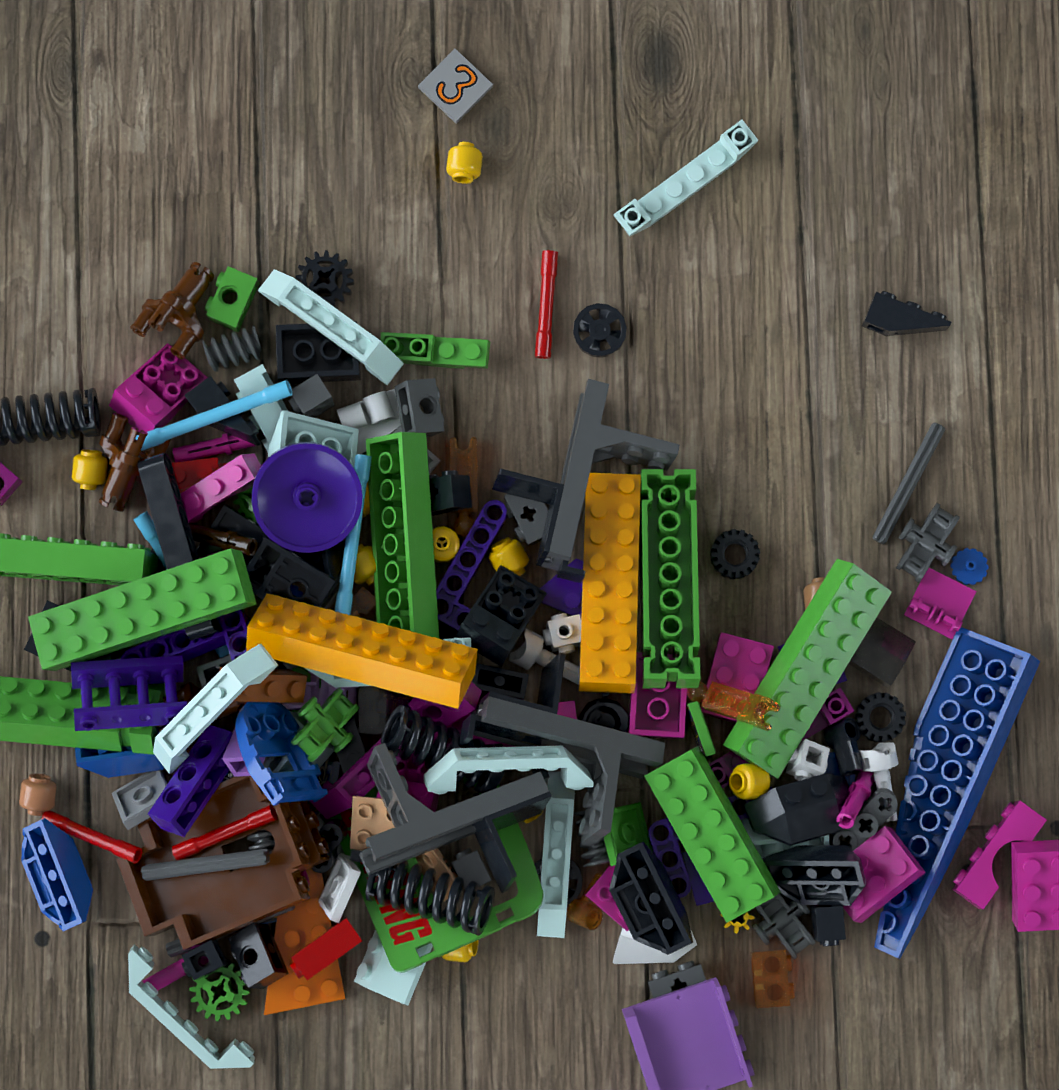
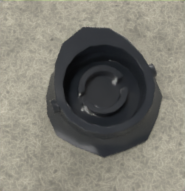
M596 699L588 702L577 719L628 733L629 715L614 700Z

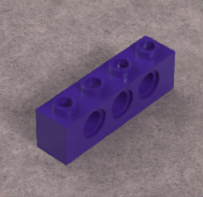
M209 725L203 731L188 753L189 756L179 766L148 812L151 819L161 829L185 837L230 770L222 758L233 735L232 732Z

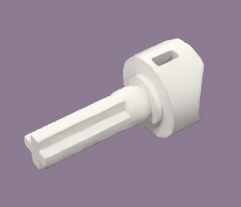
M526 628L524 631L525 642L520 648L510 653L509 661L528 670L535 662L545 667L557 655L543 649V636ZM565 660L563 677L579 685L580 667Z
M894 742L878 743L872 750H859L863 771L874 772L877 790L887 788L892 791L889 769L899 764ZM890 797L887 799L879 798L880 807L883 805L889 807ZM895 811L885 822L898 820L897 812Z

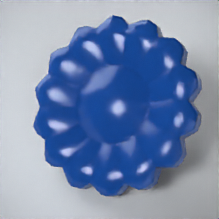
M965 548L963 551H958L957 556L952 558V575L956 576V580L962 581L964 585H975L976 582H981L983 577H986V570H988L989 566L986 564L987 558L983 557L981 551L977 552L975 548L971 550Z

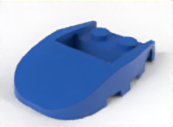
M247 702L239 711L236 719L237 741L248 773L272 805L277 806L279 803L306 800L317 802L327 795V789H322L317 779L321 775L318 764L310 762L307 759L308 755L298 745L291 743L300 726L289 710L279 702ZM287 755L294 771L273 773L270 767L265 768L259 757Z

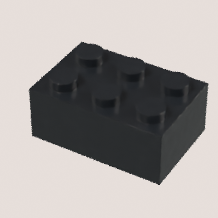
M308 323L276 325L277 378L279 382L287 380L289 384L303 383L318 374L322 382L361 380L360 361Z

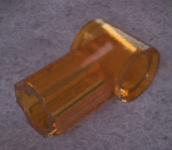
M599 873L595 874L581 899L571 901L566 912L567 919L570 922L588 930L597 929L603 919L602 909L585 896L602 876Z

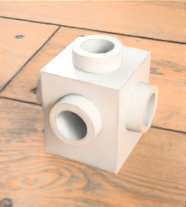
M567 613L552 616L550 621H547L546 629L542 631L545 645H550L552 652L559 651V653L567 654L574 652L575 647L580 646V614L567 617ZM559 632H564L566 636L561 635Z
M804 739L790 758L786 773L795 776V779L798 781L824 774L828 765L827 759L830 748Z

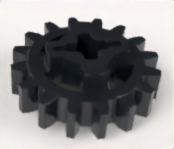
M325 250L322 257L319 256L317 251L314 252L315 259L313 260L306 256L305 261L307 265L298 266L302 275H296L295 279L302 282L304 286L317 295L320 293L330 294L331 296L321 298L336 308L335 301L337 300L344 304L343 295H351L352 292L348 286L354 285V279L348 278L353 274L352 268L345 269L348 261L344 259L339 262V254L336 253L333 257H330L328 250ZM326 263L332 265L330 267H321L319 264ZM311 272L313 275V281L308 286L307 278L309 273ZM342 274L343 282L339 289L337 286V279ZM320 277H329L330 283H321Z

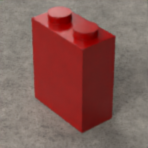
M344 918L293 954L291 959L294 962L289 966L299 979L304 976L308 981L362 942L347 918Z

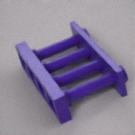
M182 655L71 662L72 689H81L82 708L74 709L75 731L168 725L187 705V701L178 702L176 682H183ZM165 683L167 703L150 704L148 684ZM137 685L138 704L121 705L120 686ZM109 687L110 706L93 707L92 688Z

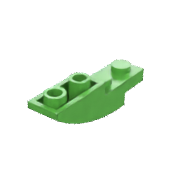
M381 332L380 341L405 364L464 369L465 367L488 368L489 340Z

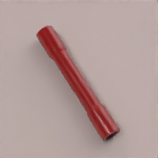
M552 250L542 251L539 322L535 345V358L539 359L551 358L554 287L558 264V252Z
M268 805L249 813L246 817L201 836L192 837L173 845V855L177 861L200 853L205 848L243 832L257 829L278 819L276 810L272 805Z
M49 810L45 811L41 819L46 818L66 834L110 851L114 855L132 863H137L142 856V848L71 821L68 817Z

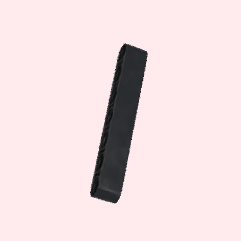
M162 453L139 461L140 477L167 570L198 560L199 556L173 466L168 455ZM217 618L184 629L188 638L193 641L218 632L219 626Z

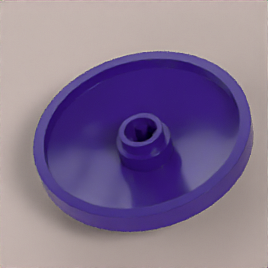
M299 442L277 450L262 464L253 483L252 507L260 528L273 542L291 551L311 553L335 546L352 531L361 513L362 488L354 467L340 452L320 443Z

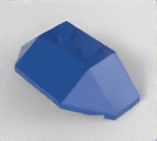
M163 726V727H161V728H157L158 734L160 733V732H159V729H162V728H164V727H166V726ZM123 746L122 752L75 748L76 764L78 767L107 778L164 769V766L155 754L132 753V748Z
M46 818L23 828L22 835L24 839L21 861L41 912L52 922L59 925L62 931L86 922L93 887L74 839Z

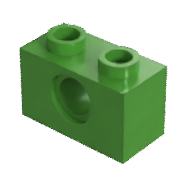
M229 266L225 273L221 271L215 285L218 287L214 297H209L205 306L207 318L212 322L239 332L260 285L258 279ZM236 293L238 298L233 304H226L224 302L226 294Z

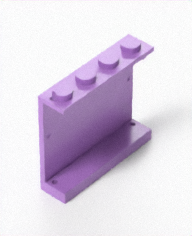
M716 977L622 1009L648 1090H717L746 1080L749 1088L753 1087L750 1077L755 1074L750 1060H744L742 1054L747 1049L742 1035L737 1036L734 1029L739 1024L734 1010L729 1011L726 1004L727 1001H730L726 985L720 986Z

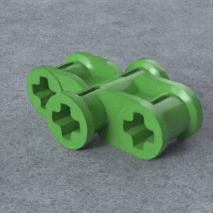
M340 687L324 701L322 706L317 703L318 699L313 696L297 712V715L303 716L309 722L294 736L291 743L298 745L308 755L307 759L310 762L314 761L327 748L329 743L334 746L333 750L337 753L354 736L351 732L347 733L342 727L360 707L347 699L342 694L343 690Z

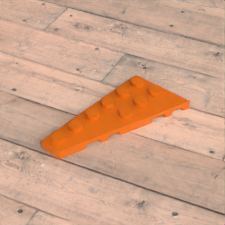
M311 868L306 870L310 882V891L308 892L310 899L295 905L294 910L277 916L274 940L289 974L267 987L264 1015L345 999L338 959L308 981L304 976L299 979L289 966L294 962L291 959L293 954L332 927L331 920L318 902L324 889L322 873L315 872Z

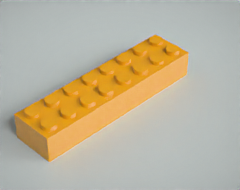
M589 474L585 492L583 570L586 573L582 580L579 691L634 693L640 474Z
M268 593L247 626L246 652L258 644H262L274 660L457 709L475 675L478 650L476 648Z

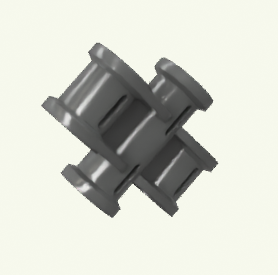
M936 503L922 527L915 524V520L911 518L898 537L901 540L906 539L911 545L898 562L896 569H903L919 583L934 558L941 561V565L945 567L957 549V546H950L945 540L957 524L960 516L951 515L940 508L939 503Z
M887 788L876 790L863 803L854 825L849 829L843 828L842 831L832 834L833 845H840L839 836L847 837L849 835L850 844L847 846L854 851L866 838L875 835L878 826L882 825L897 810L898 803L895 794ZM890 797V806L886 807L883 805L879 807V798L887 799ZM862 818L864 820L869 819L870 822L868 824H866L865 822L860 823L859 820Z
M779 893L774 898L755 907L764 920L758 925L754 923L752 928L766 946L770 943L769 940L776 935L789 955L795 960L800 951L808 945L813 946L816 944L811 934L798 920L803 914L808 915L810 913L806 905H801L792 899L786 903ZM797 907L794 911L787 915L788 912ZM775 923L774 926H772L769 930L765 932L767 928H769L771 925Z

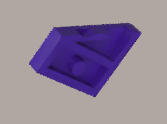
M576 558L568 566L583 570V561ZM555 575L540 588L547 593L542 604L567 613L570 616L580 614L581 617L582 582L577 583L557 578V575Z

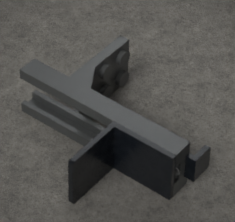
M592 379L587 380L585 391L579 396L560 483L500 469L492 486V490L549 504L536 566L558 571L557 578L577 583L582 582L586 571L569 567L568 562L572 555L591 465L618 458L628 465L641 464L648 466V469L668 471L678 455L680 446L676 443L602 425L601 420L609 384Z
M560 652L542 669L537 704L489 691L478 702L476 709L463 721L459 745L465 746L473 739V735L516 747L563 745L588 769L594 782L593 787H586L587 792L583 799V807L586 808L585 816L581 820L579 833L582 834L581 844L592 846L611 832L619 773L643 779L648 773V770H645L646 765L659 767L663 764L665 743L558 715L557 711L566 657L565 653Z
M385 743L375 746L367 767L395 828L366 839V846L370 848L362 850L359 856L367 874H373L475 834L501 893L508 891L517 874L497 831L543 812L552 797L546 784L550 778L547 770L544 768L531 769L533 774L433 812L407 793L408 784L405 777L399 775L396 769L397 760L393 751H388Z

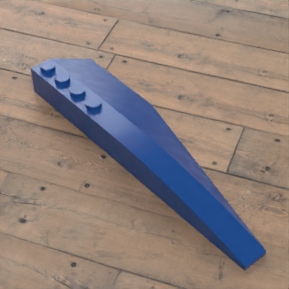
M960 627L959 631H956L915 724L913 734L915 736L914 745L909 755L908 776L905 777L904 787H906L905 794L900 804L895 832L924 869L925 873L884 905L883 911L880 913L874 948L900 959L915 933L972 819L1040 664V661L1033 655Z

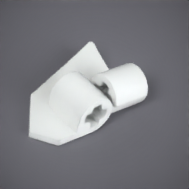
M395 389L372 394L363 398V401L337 409L342 425L359 429L357 454L366 452V439L388 435L401 426Z
M622 928L613 963H674L697 946V943L692 933V944L667 955L635 941L630 931Z

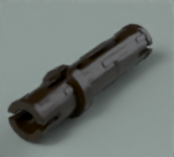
M189 523L194 541L220 547L223 550L232 548L242 551L243 554L253 556L257 551L258 543L256 539L239 536L234 531L223 532Z

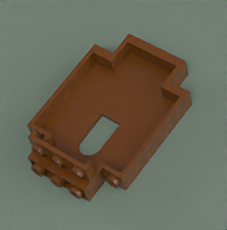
M236 776L220 783L185 837L161 829L151 817L139 823L137 826L145 847H142L140 860L137 863H132L123 858H117L116 860L144 936H156L175 927L183 950L195 949L210 940H216L310 899L308 894L310 887L306 878L301 876V872L330 859L327 854L329 853L328 843L319 833L317 828L319 827V820L315 812L311 811L308 804L309 800L279 803L277 806H273L278 817L276 821L257 829L243 832L205 848L200 853L185 858L193 859L225 854L223 846L259 830L269 831L275 840L274 850L269 855L270 862L266 865L239 868L234 871L224 870L146 881L142 878L141 869L148 864L177 861L172 852L173 845L192 837L201 836L246 817L249 813L272 805L251 776Z

